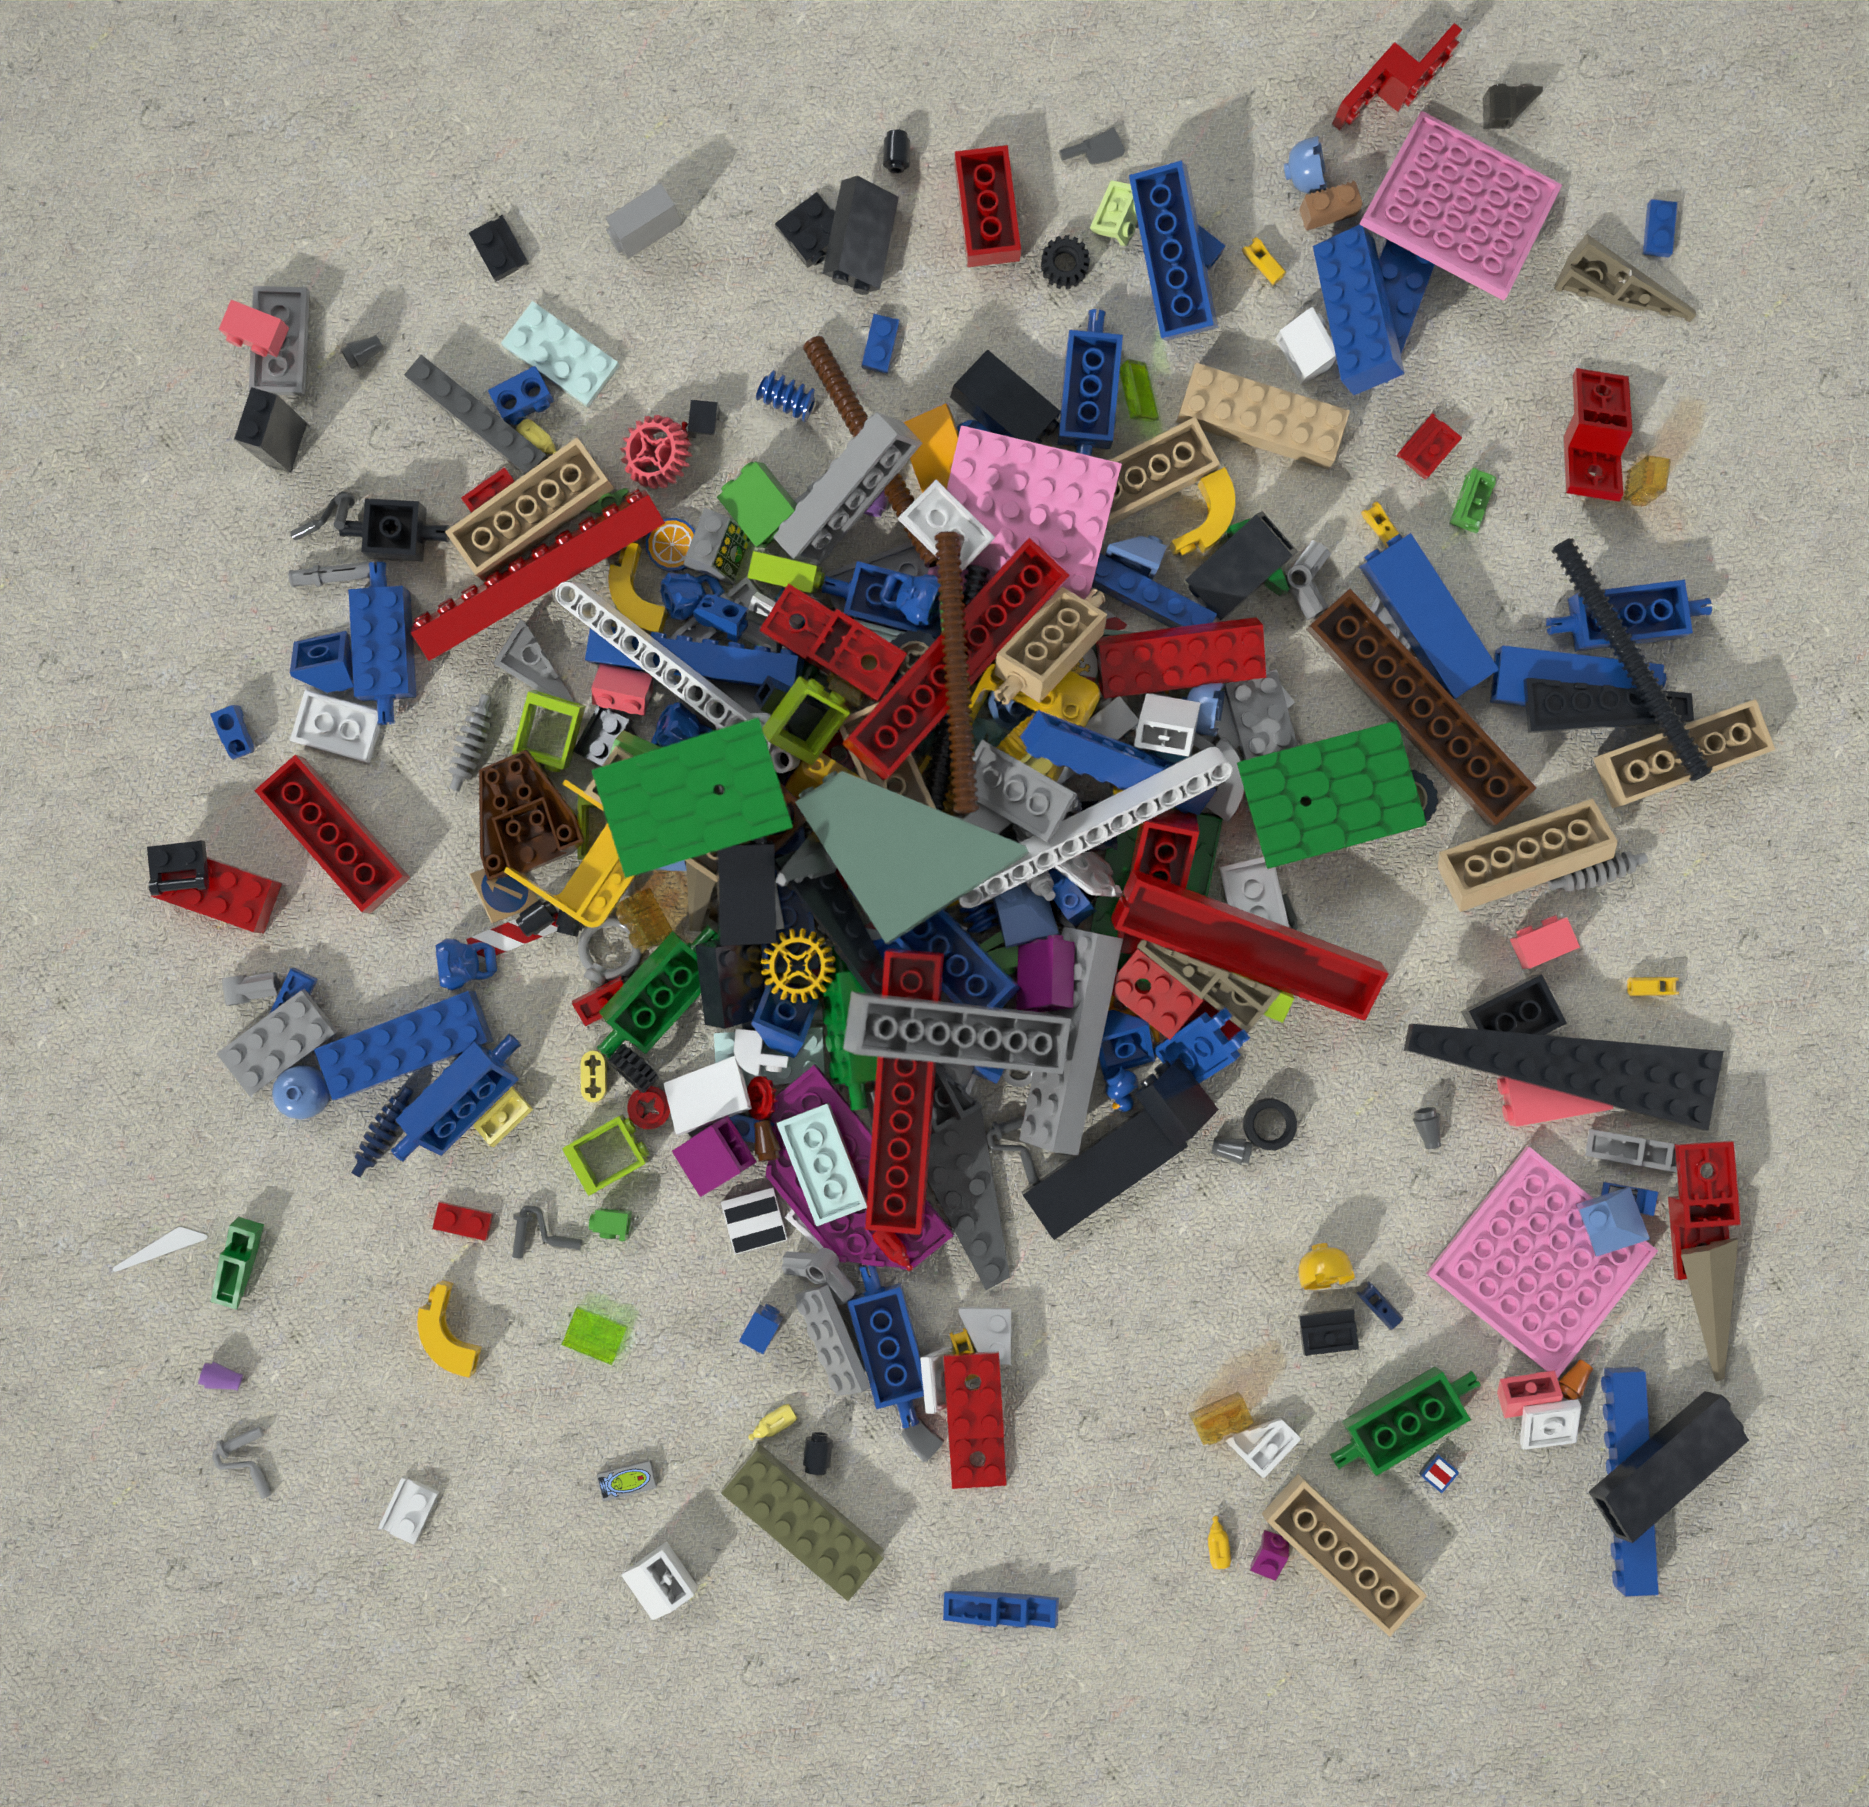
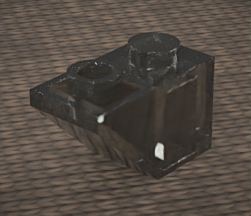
M1500 83L1490 86L1483 97V129H1510L1536 103L1543 92V86H1534L1531 83L1519 86H1507Z

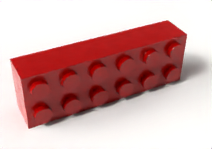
M1257 617L1105 636L1095 643L1099 689L1104 699L1191 688L1209 683H1229L1266 678L1263 624Z
M295 754L254 790L362 913L371 914L411 878L305 758Z

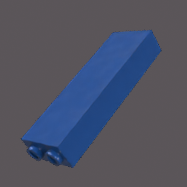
M1410 533L1402 538L1401 534H1398L1386 542L1388 548L1382 552L1377 548L1366 555L1364 558L1367 562L1359 566V568L1424 668L1453 699H1456L1499 670V668L1413 535Z
M1503 645L1495 650L1494 662L1499 670L1493 673L1490 703L1526 707L1523 680L1526 678L1558 680L1568 683L1579 682L1599 686L1611 685L1620 688L1637 687L1631 684L1632 678L1626 676L1628 672L1627 670L1623 671L1622 667L1624 665L1619 663L1618 659ZM1649 663V670H1653L1655 672L1653 674L1654 678L1658 677L1659 679L1657 683L1659 686L1665 687L1667 676L1664 673V665Z

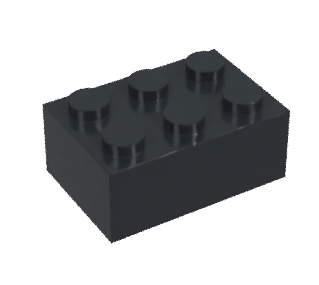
M716 939L695 945L705 1025L727 1029L753 1021L765 990L764 976L761 973L763 967L760 944L720 946L719 940Z
M1542 974L1531 975L1461 1011L1470 1029L1545 1035L1567 1024Z

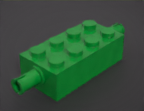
M707 925L692 943L685 942L674 931L666 937L599 1011L606 1023L613 1029L597 1046L603 1054H606V1057L610 1058L625 1040L630 1041L644 1054L648 1053L701 994L695 945L718 939V934Z
M833 946L831 947L832 957H835L833 967L836 969V972L826 975V977L832 979V983H827L826 981L821 983L826 987L827 991L822 992L819 989L820 995L824 999L825 1007L822 1011V1018L824 1024L827 1025L828 1031L826 1048L831 1056L829 1074L834 1080V1084H845V1086H848L851 1110L867 1109L865 1084L867 1081L876 1080L878 1056L859 1055L843 1049L851 992H866L850 972L847 964L836 953Z
M1436 1366L1432 1367L1341 1421L1351 1437V1443L1330 1454L1332 1460H1334L1333 1462L1340 1470L1360 1457L1364 1459L1370 1471L1375 1476H1378L1469 1422L1471 1419L1460 1402V1397L1480 1387V1382L1476 1380L1475 1374L1469 1371V1373L1450 1383L1443 1371Z

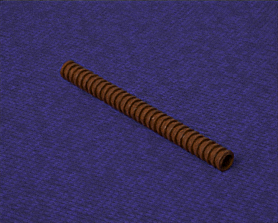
M812 337L804 344L803 350L807 353V358L811 360V365L814 367L815 372L818 373V377L822 380L823 386L826 387L827 393L830 394V399L834 401V406L837 408L838 413L841 414V418L845 421L846 427L849 428L850 434L855 437L864 428V424L868 419L867 413L863 411V406L860 405L859 399L856 398L855 392L852 391L851 385L848 384L847 378L844 377V372L840 370V365L837 364V360L833 357L832 351L829 350L828 344L825 343L824 337ZM898 473L883 490L889 504L892 505L893 511L896 512L897 518L914 502L913 495H910L909 488H906V482L902 481V475ZM904 526V531L908 533V538L912 540V545L916 547V552L920 554V559L924 561V566L926 568L937 566L936 562L939 559Z
M944 531L936 534L934 537L935 541H938L935 544V548L938 550L936 558L939 559L936 565L940 568L937 570V575L940 576L938 584L941 585L938 588V592L941 593L939 601L942 602L939 607L943 611L940 614V618L943 619L941 627L944 628L941 635L945 638L942 640V644L945 645V648L942 650L943 654H946V657L943 658V661L946 663L944 671L947 672L944 678L948 680L945 688L948 689L946 697L949 700L946 702V705L949 706L947 714L950 715V718L947 720L948 724H951V727L948 728V732L951 733L949 741H952L949 748L953 751L950 754V758L953 759L951 767L954 768L951 775L955 779L952 780V785H955V789L952 791L953 794H956L953 802L956 803L954 807L955 812L970 813L979 810V805H976V801L979 799L978 796H975V793L978 792V788L975 787L977 779L974 778L977 771L973 769V766H976V761H973L975 752H972L975 744L971 741L974 739V735L971 734V731L974 729L970 725L973 722V718L970 717L972 708H969L972 701L968 699V696L971 695V691L968 690L970 682L967 681L970 678V674L966 671L969 669V665L966 664V661L969 659L965 655L968 652V648L965 646L967 638H964L967 631L963 629L966 621L963 620L965 612L962 609L965 608V604L962 603L964 595L961 594L963 586L960 585L963 582V578L960 577L962 568H959L962 562L958 559L961 556V551L958 550L960 542L957 541L960 535L954 531Z

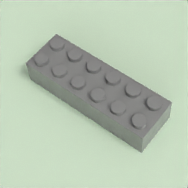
M876 412L866 420L864 428L859 434L848 442L847 448L840 457L832 461L830 469L826 474L814 483L812 491L807 497L796 505V510L780 524L779 531L773 538L793 560L820 565L921 446L922 442L902 421Z

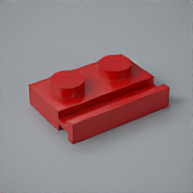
M1433 413L1396 455L1425 480L1428 479L1463 438L1446 423L1438 420Z

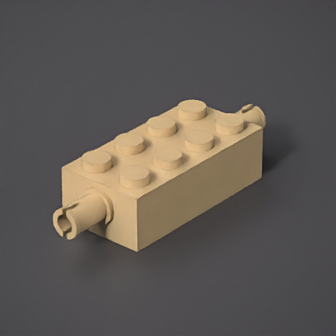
M1061 587L997 653L994 675L1005 681L994 692L999 702L1005 697L1002 704L1007 705L1021 691L1040 703L1104 634L1107 613L1099 609L1105 602V596L1101 591L1095 597L1094 595L1098 590L1093 589L1085 599H1082L1066 588Z

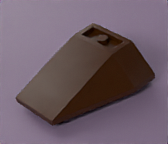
M528 750L521 751L479 769L480 857L488 880L508 877L509 875L504 872L506 867L513 868L520 874L527 873L573 854L585 842L577 816Z

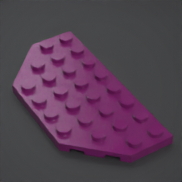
M814 1064L775 1097L777 1102L774 1103L775 1112H772L771 1122L775 1123V1127H771L781 1147V1151H779L780 1158L768 1161L766 1177L823 1248H828L837 1254L839 1262L862 1263V1265L897 1267L907 1270L906 1267L890 1261L872 1238V1234L876 1231L865 1230L867 1208L816 1227L777 1123L829 1103L866 1199L868 1196L872 1132L855 1111L850 1109V1105L819 1067ZM927 1200L924 1229L921 1235L895 1233L905 1245L907 1255L909 1256V1264L913 1266V1269L954 1236L953 1231Z

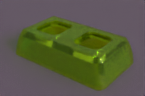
M1128 359L1120 366L1119 373L1130 419L1144 422L1158 421L1159 416L1147 365L1145 362Z

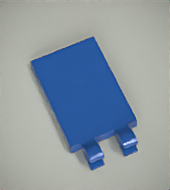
M1225 1007L1212 1018L1204 1012L1178 1030L1171 1040L1166 1038L1153 1049V1052L1162 1062L1167 1060L1170 1063L1180 1058L1200 1084L1234 1062L1241 1055L1238 1049L1243 1046L1244 1042L1250 1039V1036L1242 1029L1228 1040L1219 1029L1232 1017Z

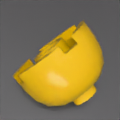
M1327 1243L1313 1245L1311 1247L1312 1251L1306 1253L1299 1262L1298 1275L1301 1288L1304 1287V1290L1331 1288L1330 1284L1339 1281V1285L1355 1279L1349 1257L1338 1248L1328 1247Z

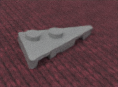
M520 619L493 663L537 691L575 702L526 622Z

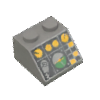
M704 508L683 566L734 586L751 540L731 518Z

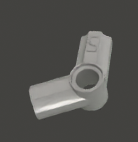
M1314 540L1310 542L1285 575L1289 587L1288 592L1292 594L1307 620L1314 618L1329 608L1312 579L1331 553L1324 545ZM1291 575H1300L1303 578V585L1294 584Z
M821 1248L816 1254L787 1251L784 1254L782 1264L784 1274L804 1276L815 1284L828 1285L833 1299L838 1306L844 1304L856 1293L854 1285L838 1267L839 1258L832 1250Z

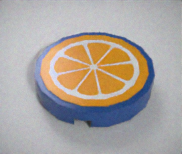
M666 518L664 519V525L648 533L646 551L650 560L659 569L667 572L685 570L688 567L683 566L695 529L684 520Z

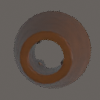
M770 1120L754 1123L755 1156H758V1161L766 1162L780 1158L779 1151H781V1147L771 1127Z

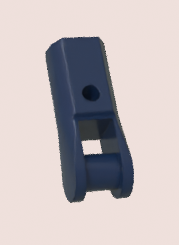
M1368 1281L1366 1283L1368 1286L1361 1293L1358 1291L1356 1294L1389 1330L1394 1329L1403 1321V1316ZM1376 1294L1380 1299L1372 1305L1369 1300Z

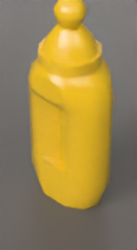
M1213 1516V1524L1210 1527L1207 1538L1210 1563L1213 1569H1226L1231 1565L1229 1537L1226 1531H1224V1527L1218 1522L1219 1517Z

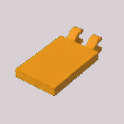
M945 403L903 422L922 442L921 446L910 457L922 493L935 480L945 489L948 486L959 432L950 407Z

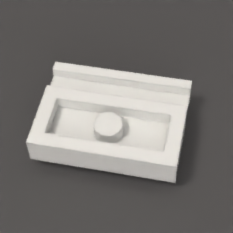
M404 1475L378 1528L390 1532L389 1534L414 1545L440 1492L416 1480H410Z

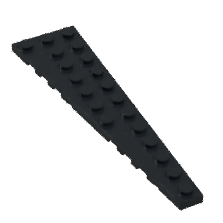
M1409 1024L1403 1051L1706 1131H1709L1724 1051L1425 1024Z

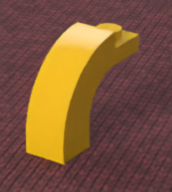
M1225 467L1200 479L1197 486L1207 505L1206 521L1200 527L1171 541L1169 548L1173 556L1179 553L1182 556L1187 555L1197 549L1195 546L1197 544L1203 554L1222 538L1230 525L1235 510V491Z
M631 543L626 548H622L620 552L619 564H621V567L610 564L608 583L611 597L620 613L647 634L651 635V632L663 633L668 617L666 607L646 602L636 594L634 577L642 549L639 544Z
M442 1280L431 1288L428 1302H431V1305L425 1304L418 1310L417 1326L419 1338L425 1351L437 1365L453 1374L470 1378L476 1372L482 1346L463 1342L450 1332L446 1322V1310L453 1283Z

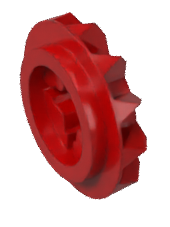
M756 1076L750 1081L747 1088L752 1107L748 1111L756 1120L768 1119L771 1113L775 1112L774 1103L777 1102L775 1099L777 1090L773 1088V1081L768 1080L767 1076Z
M650 1086L645 1093L637 1089L628 1100L627 1111L629 1118L636 1126L642 1129L658 1128L669 1117L670 1108L667 1096L660 1088ZM656 1098L654 1108L657 1109L656 1111L659 1114L650 1112L643 1117L645 1107L639 1101L649 1103Z

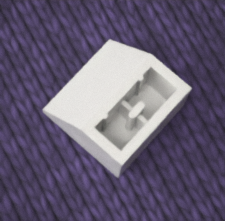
M1313 307L1281 329L1275 339L1301 385L1329 371L1336 360L1332 336L1329 337L1325 330L1326 324L1320 313L1316 314Z
M1146 693L1134 747L1191 757L1201 703Z
M667 1541L621 1574L652 1620L674 1611L692 1598L698 1588Z

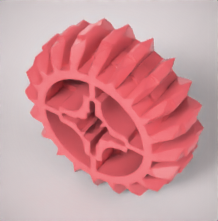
M655 415L654 418L645 416L644 422L636 421L637 428H628L631 435L629 438H623L627 446L620 448L626 454V456L620 459L624 464H627L624 470L626 473L631 474L630 478L633 481L639 482L643 487L649 486L652 489H658V487L668 488V482L672 484L677 483L676 475L684 476L681 469L683 467H690L689 463L685 462L686 458L692 456L691 452L686 451L692 445L690 441L685 440L688 436L687 432L681 430V425L674 422L673 419L669 417L663 418L660 415ZM659 432H666L668 435L664 439L653 437L654 434ZM653 465L658 466L660 469L652 473H648L645 470L647 466L652 467Z

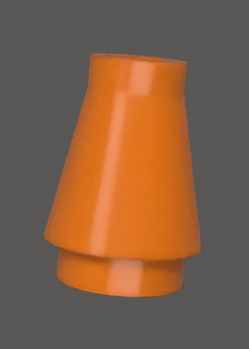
M1578 1360L1576 1365L1558 1381L1564 1398L1567 1400L1582 1398L1590 1374L1593 1371L1589 1364Z

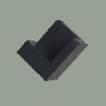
M691 400L688 422L690 438L696 439V434H715L716 420H719L720 417L718 402Z

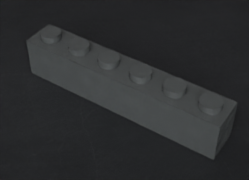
M420 355L404 374L414 387L522 474L525 475L548 458L545 453L423 355Z

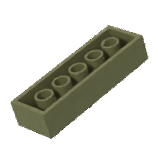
M760 1444L725 1484L721 1492L724 1497L847 1601L853 1597L884 1559L885 1550Z

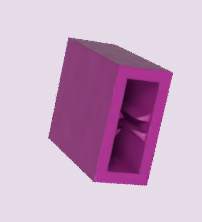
M1049 935L1047 940L1036 939L1029 944L1018 946L1017 984L1021 989L1017 992L1016 1010L1046 1013L1073 1008L1075 942L1066 941L1060 935Z
M728 1115L672 1150V1153L700 1197L757 1162Z

